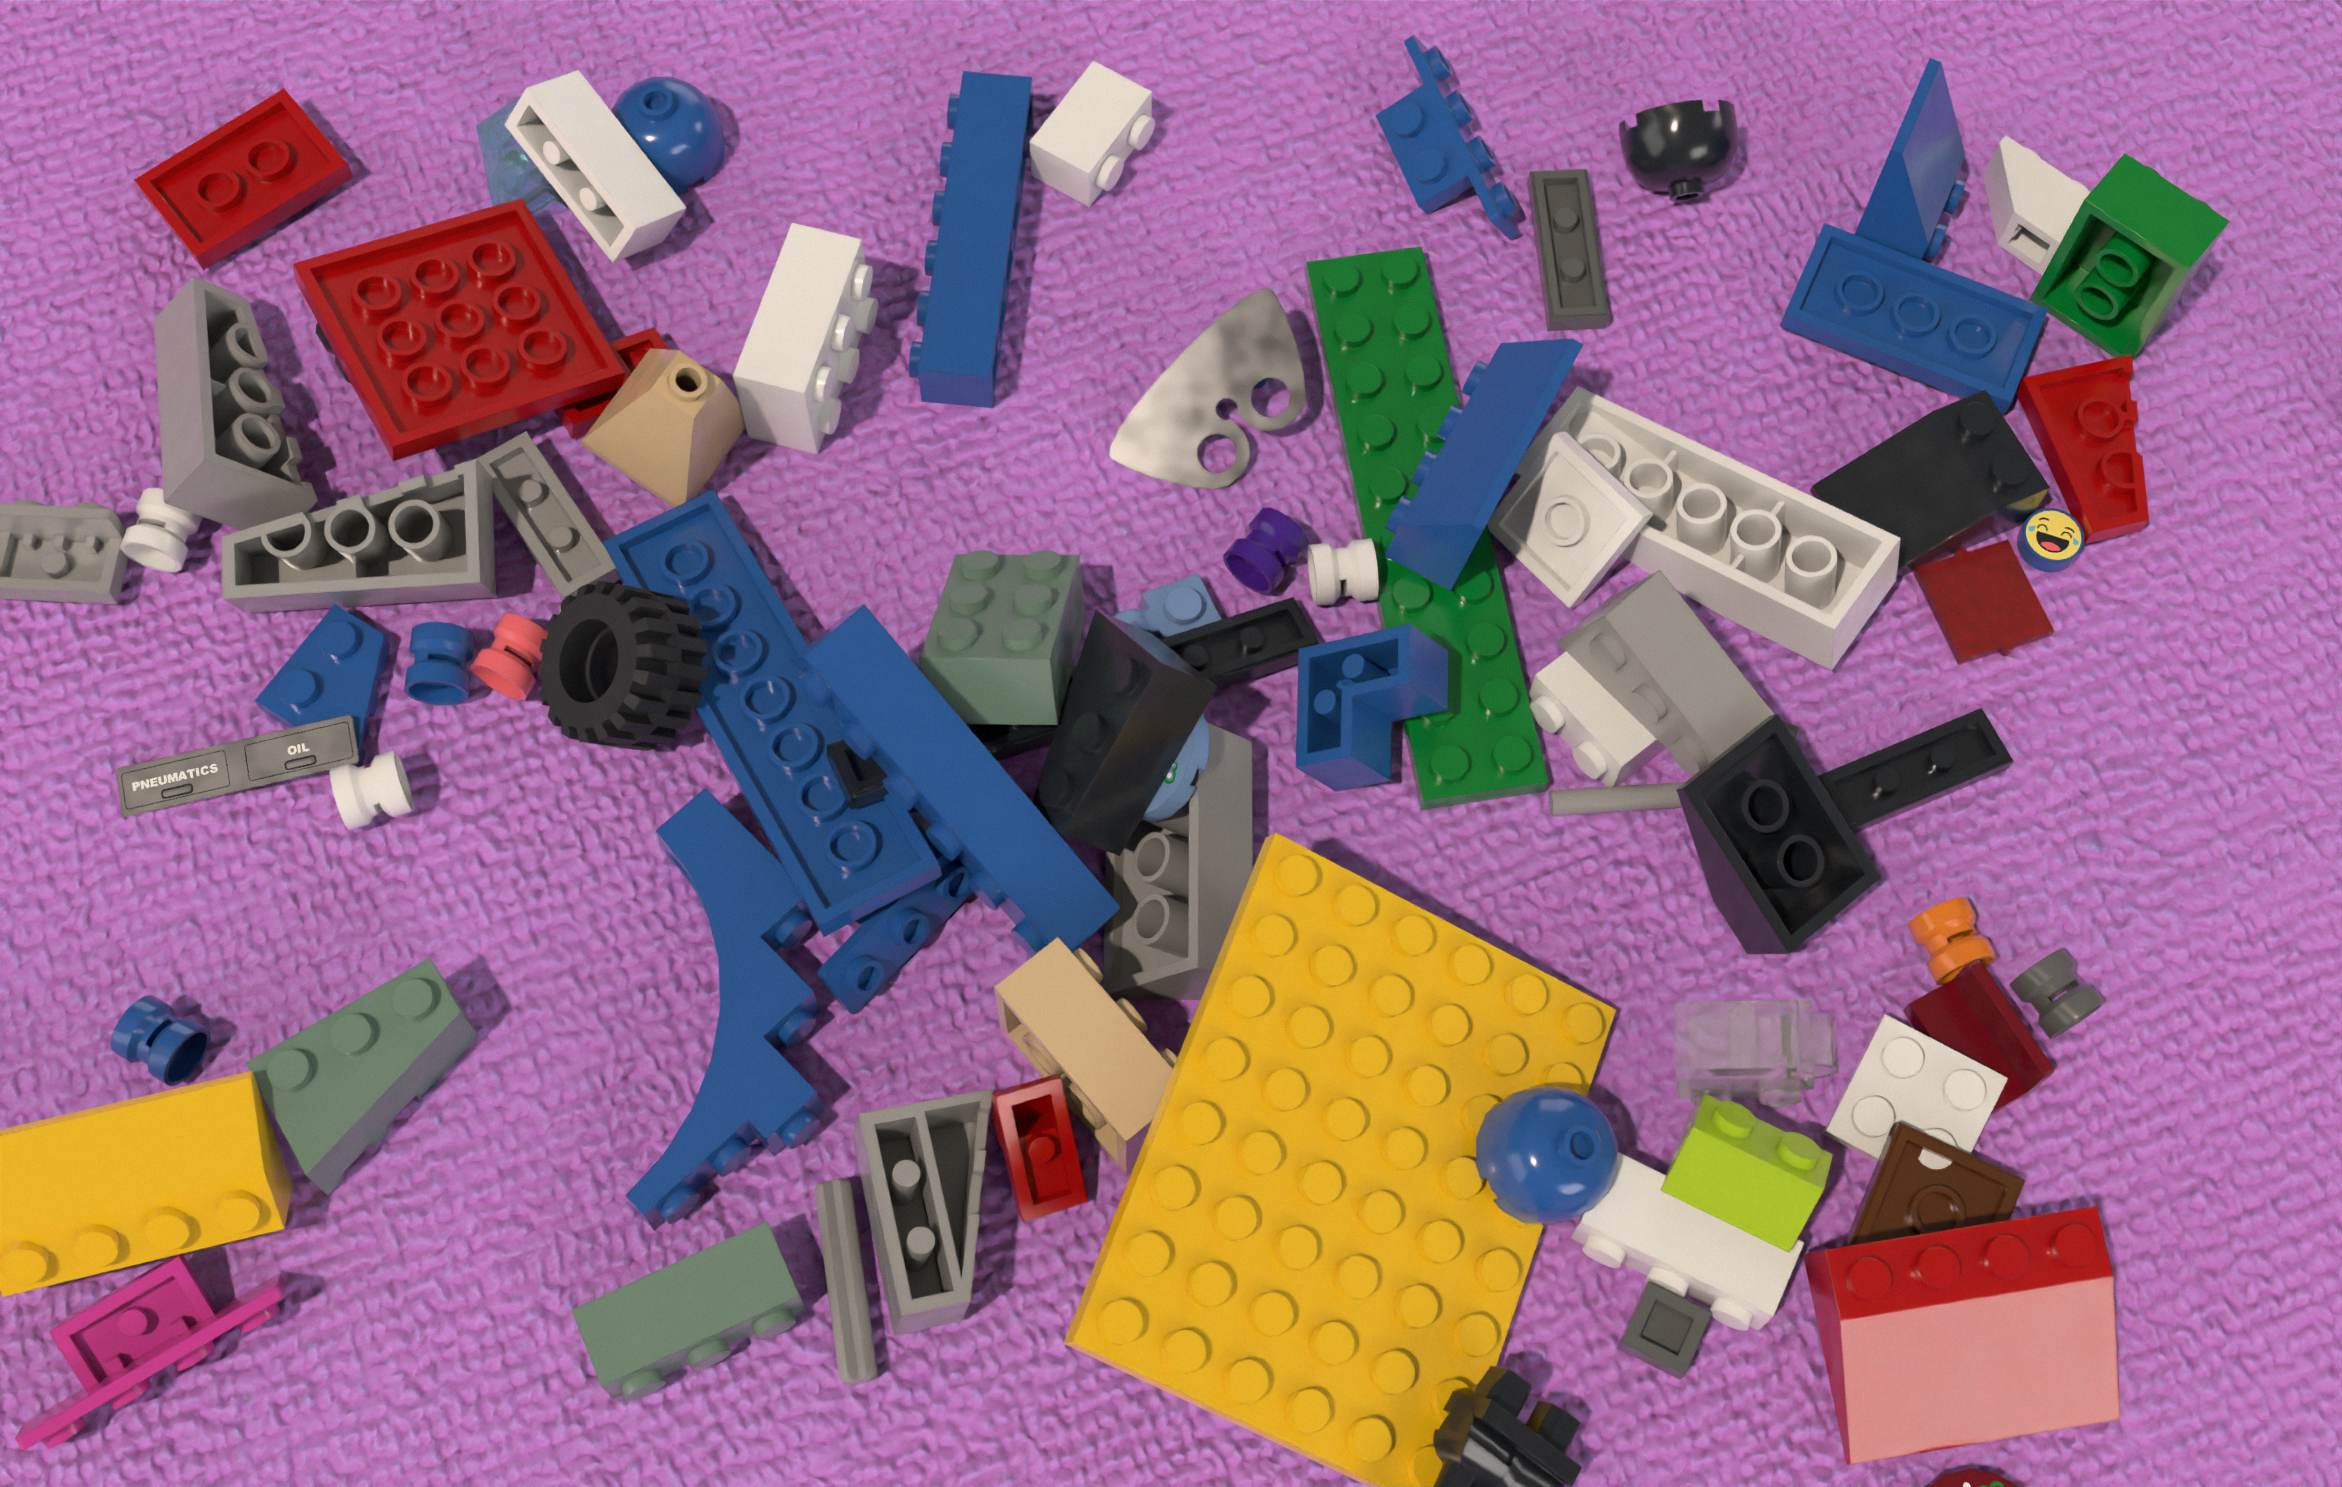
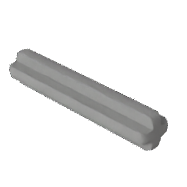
M836 1179L816 1185L814 1191L839 1377L843 1384L854 1385L876 1379L878 1370L853 1189L848 1180Z

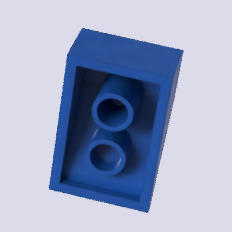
M1929 58L1855 232L1857 236L1920 260L1923 256L1931 259L1935 258L1948 229L1947 225L1938 222L1942 211L1951 215L1954 213L1967 182L1956 178L1964 160L1965 151L1940 61Z

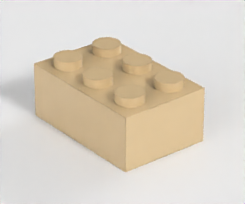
M1057 937L994 986L1000 1029L1042 1078L1058 1073L1062 1080L1067 1107L1127 1177L1134 1168L1178 1057L1167 1048L1159 1053L1143 1035L1147 1030V1026L1136 1009L1124 998L1119 999L1115 1003L1100 986L1099 983L1104 980L1103 975L1089 955L1080 948L1072 953L1060 938Z

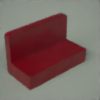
M1979 959L1966 964L1951 981L1909 1003L1903 1010L1915 1030L2008 1078L1990 1116L2032 1093L2054 1073L2052 1064Z

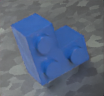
M1411 624L1299 648L1296 768L1334 791L1391 781L1392 721L1448 710V651Z

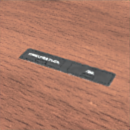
M350 715L120 767L116 771L121 811L125 817L318 773L349 763L356 764L359 761L353 719Z

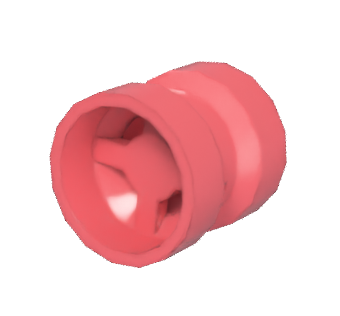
M504 613L493 630L495 641L490 648L481 649L470 669L480 681L495 691L512 699L525 700L536 683L534 672L538 668L537 666L542 664L543 653L539 652L542 639H547L548 632L520 615Z

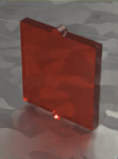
M2008 539L1971 551L1959 548L1954 556L1916 567L1913 572L1958 665L1996 653H2000L2002 656H2009L2015 647L2050 637L2054 632Z

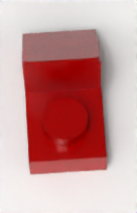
M1058 1073L993 1092L990 1128L993 1137L1003 1150L1016 1210L1022 1221L1025 1222L1088 1202L1063 1084Z

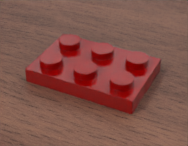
M284 88L134 179L142 195L199 266L205 270L353 178L348 163Z

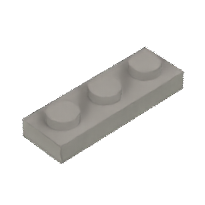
M527 431L476 458L492 476L493 497L562 601L568 595L576 596L578 588L583 585H596L598 581L614 583L620 580L617 569L606 548Z

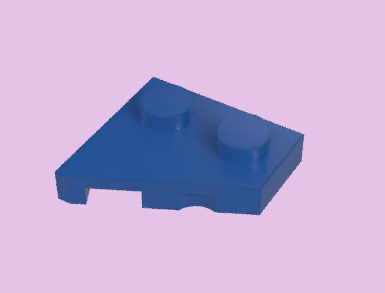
M334 604L254 701L263 712L289 728L345 715L352 716L359 761L353 765L361 767L366 754L362 747L368 718L375 715L379 697L377 681L385 671L390 643L383 633Z

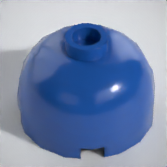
M651 77L636 82L621 93L611 110L677 196L688 193L687 185L697 182L702 177L705 183L716 174L724 159L725 137L718 115L710 99L698 88L686 81L674 77Z
M1534 1086L1508 1095L1502 1103L1495 1104L1485 1114L1476 1137V1167L1481 1180L1488 1179L1491 1190L1498 1197L1493 1199L1497 1206L1504 1213L1525 1224H1558L1592 1210L1609 1192L1618 1166L1617 1140L1610 1121L1591 1099L1571 1088Z

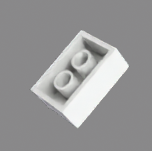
M796 223L791 224L733 373L749 438L818 454L825 433L832 435L835 432L841 412V401L838 397L843 384H851L856 376L860 358L857 346L862 333H871L878 310L877 299L871 298L870 288L873 269L872 266L866 265L862 239Z

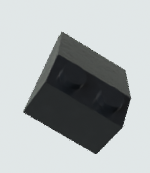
M1985 389L1932 411L1812 485L1810 492L1813 497L1900 537L1897 578L2023 525L2026 519L2036 511L2050 487Z
M1778 714L1770 715L1676 789L1713 902L1747 954L1791 953L1881 878Z

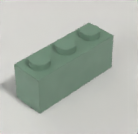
M765 1221L578 1306L571 1311L601 1387L613 1399L624 1395L626 1401H632L659 1390L666 1383L664 1376L687 1365H690L691 1369L695 1371L710 1367L724 1360L731 1354L729 1346L754 1334L757 1340H766L787 1331L796 1323L794 1316L807 1309L776 1236L768 1221Z

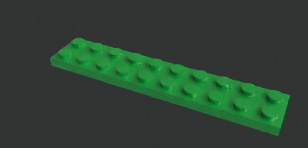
M1422 246L1306 262L1305 278L1362 539H1372L1376 552L1379 592L1378 598L1375 601L1381 628L1383 630L1411 624L1448 651V710L1401 719L1421 810L1545 792L1548 785L1547 773L1530 708L1488 524L1484 528L1451 591L1384 556L1395 533L1385 529V526L1402 495L1411 500L1416 496L1420 487L1410 481L1427 449L1437 454L1440 453L1445 441L1436 437L1451 406L1453 404L1459 406Z

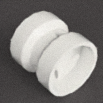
M147 488L143 490L136 507L139 519L136 525L127 528L120 544V549L133 561L151 569L163 572L181 571L188 554V548L185 545L187 537L197 533L203 517L165 504L163 489Z
M1372 539L1351 540L1346 547L1334 548L1329 543L1308 545L1309 584L1315 606L1335 604L1339 597L1352 596L1357 601L1377 600L1379 592L1378 566Z
M396 751L375 756L368 768L366 766L357 767L349 763L330 769V781L335 801L348 830L369 825L373 817L380 815L381 811L393 817L414 811L411 788L401 759Z

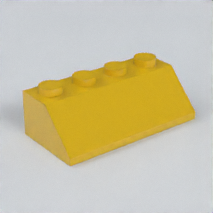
M253 1070L1 1129L0 1292L2 1297L285 1229L293 1185Z

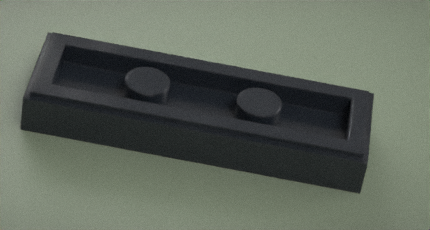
M1980 708L1817 777L1855 834L2003 772L2009 768L2013 759L1983 709Z

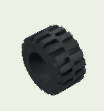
M598 581L596 585H583L578 588L576 596L568 595L561 603L560 614H553L547 625L550 631L547 639H542L539 651L543 653L542 664L537 666L538 680H542L543 688L539 693L542 705L550 706L548 718L552 724L561 727V733L569 739L579 740V742L632 750H654L657 748V744L667 745L674 740L676 729L684 730L691 721L690 711L692 707L698 708L703 695L699 693L701 681H706L708 667H703V657L707 654L706 640L699 639L698 635L702 627L697 617L689 616L690 608L683 601L676 600L674 596L608 581Z

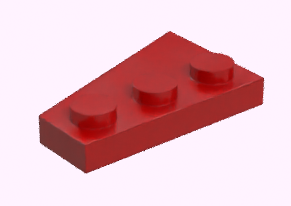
M2132 354L2023 377L2016 390L2019 401L2067 507L2083 529L2084 544L2140 532L2149 521L2143 457L2136 450L2134 426L2139 420L2137 401L2131 400L2129 378L2134 373Z

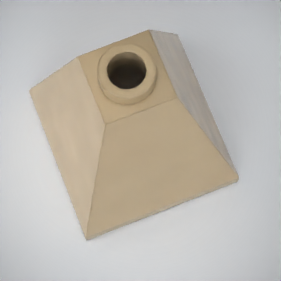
M650 348L580 444L674 508L696 498L746 426L739 401L722 379L680 350Z

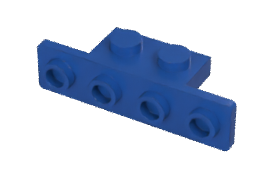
M1412 35L1404 41V44L1424 84L1377 114L1376 118L1416 203L1428 215L1473 186L1491 223L1509 240H1512L1521 234L1512 216L1519 212V207L1508 187L1502 181L1496 183L1490 171L1491 168L1497 165L1495 157L1480 135L1474 138L1468 124L1475 120V117L1462 94L1458 90L1451 91L1446 79L1452 76L1453 72L1443 53L1436 45L1428 49L1415 35Z
M912 811L910 816L939 862L942 876L848 924L856 931L818 969L817 975L840 1006L850 1014L857 1013L974 892L968 883L973 877L971 872L958 857L954 860H949L938 851L925 832L930 827L929 823L922 815L915 811Z

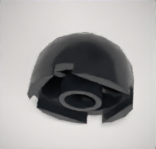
M1689 100L1639 112L1636 114L1637 126L1632 128L1623 120L1619 123L1618 130L1621 151L1627 170L1637 183L1654 192H1669L1670 201H1688L1705 195L1704 185L1720 179L1731 167L1737 148V121L1734 104L1725 100H1718L1719 111H1704L1702 100Z

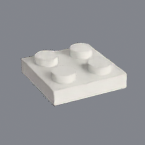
M1566 431L1554 433L1493 512L1487 524L1489 531L1568 608H1572L1584 601L1653 516V513Z
M1885 1014L1880 1018L1822 1134L1877 1163L1893 1123L1901 1122L1971 1154L2008 1078ZM1922 1150L1918 1157L1923 1165L1936 1170L1946 1168L1952 1163L1926 1150Z

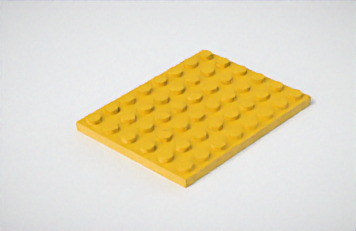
M1276 832L1266 837L1063 1344L1369 1487H1433L1443 1465L1436 1455L1433 1444L1435 1429L1439 1430L1441 1424L1449 1415L1443 1409L1453 1391L1472 1395L1490 1366L1496 1367L1543 1225L1525 1224L1504 1213L1493 1201V1199L1498 1197L1491 1190L1488 1179L1481 1180L1476 1167V1137L1485 1114L1495 1104L1502 1103L1508 1095L1530 1087H1566L1587 1097L1616 1009Z

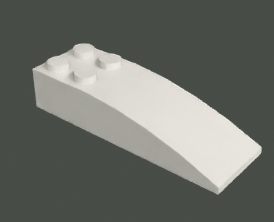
M1579 386L1527 449L1512 476L1515 481H1518L1554 433L1566 431L1653 513V516L1620 556L1649 574L1661 570L1673 587L1680 593L1721 616L1830 670L1837 664L1897 579L1900 537Z

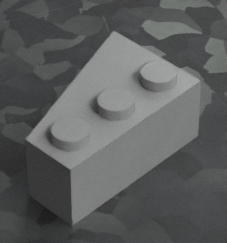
M1661 570L1609 597L1557 641L1570 656L1672 754L1681 768L1692 775L1702 770L1770 715H1774Z
M993 1088L858 1114L852 1140L894 1336L961 1322L970 1304L980 1216L981 1185L986 1158L985 1147Z

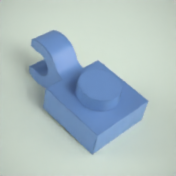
M1198 573L1142 593L1140 603L1142 610L1129 609L1113 616L1153 634L1158 639L1222 620Z

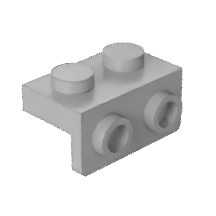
M27 499L16 500L13 504L0 503V599L118 604L128 556L120 549L126 528L112 509L91 502L78 503L75 507L44 505Z

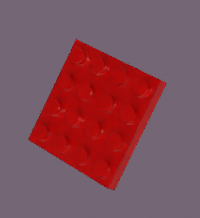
M522 198L293 263L294 279L393 461L622 387V380L625 378L623 368Z

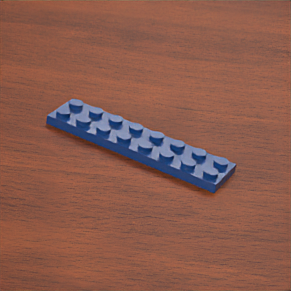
M714 489L602 541L623 585L672 595L674 599L683 601L690 608L689 616L697 617L702 627L698 637L701 640H706L707 654L703 657V667H708L706 681H701L699 693L703 696L698 708H694L823 937L942 876L939 862L909 812L890 794L883 796V800L850 810L826 757L827 745L843 740L839 729L844 724L827 705L823 709L815 706L796 684L795 678L800 673L790 661L808 645Z

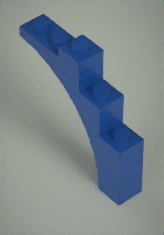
M706 788L656 829L666 855L693 887L709 918L719 961L720 1011L711 1061L691 1111L664 1154L625 1195L636 1212L654 1231L665 1221L673 1224L683 1218L698 1202L700 1198L698 1191L716 1174L724 1177L736 1170L751 1152L749 1145L756 1138L775 1157L786 1146L794 1149L804 1143L818 1128L820 1120L817 1117L824 1112L818 1092L777 1051L783 1045L790 1048L802 1041L815 1026V1016L821 1012L814 991L776 953L781 946L784 949H788L802 940L811 929L813 918L783 865Z

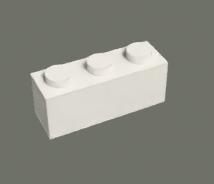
M579 70L527 87L504 124L612 263L662 243L687 208Z
M1618 1152V1166L1609 1192L1592 1210L1580 1216L1571 1239L1584 1244L1582 1251L1588 1257L1603 1265L1620 1268L1621 1264H1624L1646 1275V1283L1650 1281L1682 1298L1687 1295L1711 1307L1709 1310L1712 1312L1711 1316L1726 1326L1742 1331L1748 1330L1750 1326L1759 1331L1774 1316L1804 1242L1797 1239L1790 1253L1660 1191L1666 1175Z

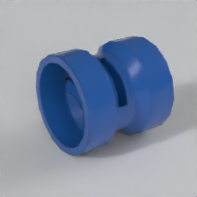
M426 622L413 627L409 651L415 658L414 664L407 668L404 692L407 696L419 702L440 706L455 705L466 701L469 695L471 677L465 671V666L473 658L474 634L462 626L445 622Z
M147 995L138 999L125 1011L113 1030L110 1044L111 1050L130 1063L144 1062L148 1065V1072L153 1077L168 1086H176L186 1080L201 1063L208 1050L211 1037L210 1031L191 1018L179 1020L173 1015V1008L153 995Z

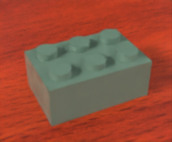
M988 550L955 555L919 661L921 672L965 724L1058 725L1086 621L1080 555H1059L1048 550L1036 551L1029 555H1004Z

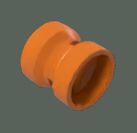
M1967 897L1954 898L1939 903L1921 912L1907 924L1916 944L1926 947L1930 955L1927 966L1937 985H1944L1951 981L1966 964L1976 959H1979L1985 968L1997 959L1988 938L1979 936L1973 926L1976 915Z

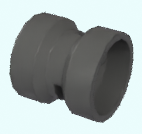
M2061 948L2046 956L2020 974L2009 985L2021 1002L2031 1003L2039 1013L2038 1025L2050 1040L2083 1021L2106 1002L2093 985L2082 983L2075 973L2076 962L2065 948ZM2067 990L2066 994L2062 995L2054 1002H2051L2052 999H2054L2055 997H2057L2058 995Z

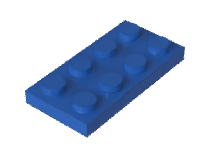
M1824 223L1782 318L1780 327L1961 398L1986 389L1999 411L2005 415L2013 400L2048 309Z

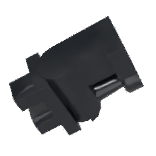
M1490 1366L1472 1395L1453 1391L1443 1409L1449 1415H1447L1439 1430L1435 1429L1433 1437L1436 1455L1443 1465L1433 1487H1565V1484L1573 1486L1582 1467L1569 1458L1567 1453L1580 1422L1564 1409L1552 1403L1538 1401L1527 1423L1524 1424L1517 1417L1532 1391L1531 1384L1509 1369Z

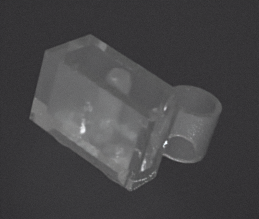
M1811 1000L1673 1002L1677 1099H1691V1104L1696 1105L1705 1093L1720 1101H1732V1098H1759V1102L1766 1106H1793L1801 1102L1800 1091L1814 1090L1815 1079L1830 1077L1839 1072L1836 1019L1830 1014L1811 1012Z

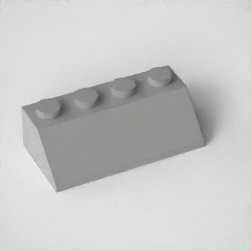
M1207 723L1209 729V758L1204 772L1197 769L1195 777L1190 784L1197 787L1190 800L1171 817L1156 822L1141 820L1120 856L1106 851L1105 889L1121 907L1104 923L1103 989L1112 999L1201 1000L1253 870L1252 741Z

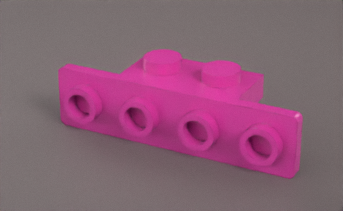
M179 1254L170 1257L53 1325L49 1333L82 1384L83 1389L24 1423L15 1437L16 1442L22 1451L41 1440L47 1449L52 1448L72 1437L87 1425L82 1417L106 1402L110 1404L113 1410L118 1409L150 1389L152 1385L148 1377L173 1363L177 1371H182L208 1356L216 1349L212 1340L237 1325L241 1333H246L265 1323L280 1311L276 1302L284 1297L287 1285L280 1274H277L223 1307L216 1309L184 1255Z

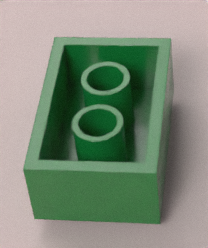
M2124 153L2084 199L2029 300L2034 304L2047 308V313L2114 358L2132 354L2133 361L2167 320L2230 221L2215 212L2205 202L2195 199L2161 177L2151 167L2143 165Z

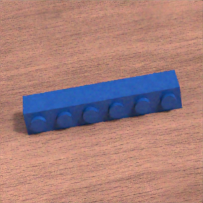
M963 71L960 94H950L947 127L954 130L952 142L942 143L940 154V177H945L947 180L945 191H935L932 208L933 226H939L937 241L928 240L925 251V275L932 276L930 291L920 290L917 304V325L924 327L922 342H912L909 356L910 378H919L922 402L993 408L1034 116L1032 77Z
M865 604L849 610L790 661L800 673L795 678V682L803 694L818 708L823 709L827 705L844 724L839 729V733L846 744L862 759L866 760L871 756L887 774V777L882 782L889 794L906 810H910L913 807L917 809L930 825L925 832L931 843L949 860H954L956 857L959 858L973 875L968 881L971 889L989 908L996 910L999 906L1016 925L1011 930L1012 936L1031 957L1057 937L1073 953L1121 908Z

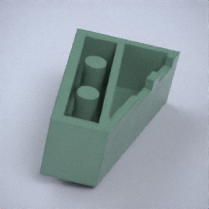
M428 958L246 1062V1065L250 1071L253 1070L257 1085L305 1175L329 1196L343 1181L340 1176L370 1144L375 1147L389 1132L386 1127L415 1096L420 1099L479 1035L449 983L432 959Z

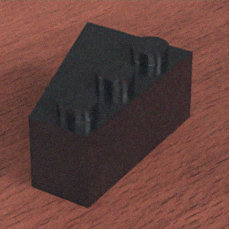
M1096 609L1032 803L1061 835L1120 856L1216 691L1217 686L1153 634Z

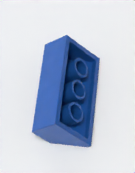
M1573 338L1500 343L1489 365L1477 360L1461 390L1470 399L1464 409L1455 404L1451 406L1436 437L1445 441V444L1439 454L1427 449L1410 481L1420 487L1416 496L1411 500L1402 495L1385 526V529L1395 533L1384 556L1451 591L1584 344Z

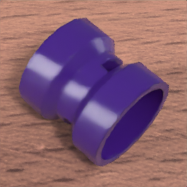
M1270 507L1262 508L1249 523V534L1246 538H1237L1223 554V561L1227 569L1243 585L1257 593L1269 595L1284 578L1283 568L1287 564H1295L1308 549L1309 541L1303 530L1290 517Z

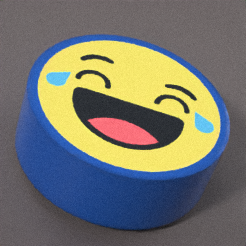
M2044 508L2032 513L2026 519L2017 535V548L2021 557L2033 568L2044 572H2058L2068 568L2079 555L2084 545V532L2079 522L2069 513L2055 508Z

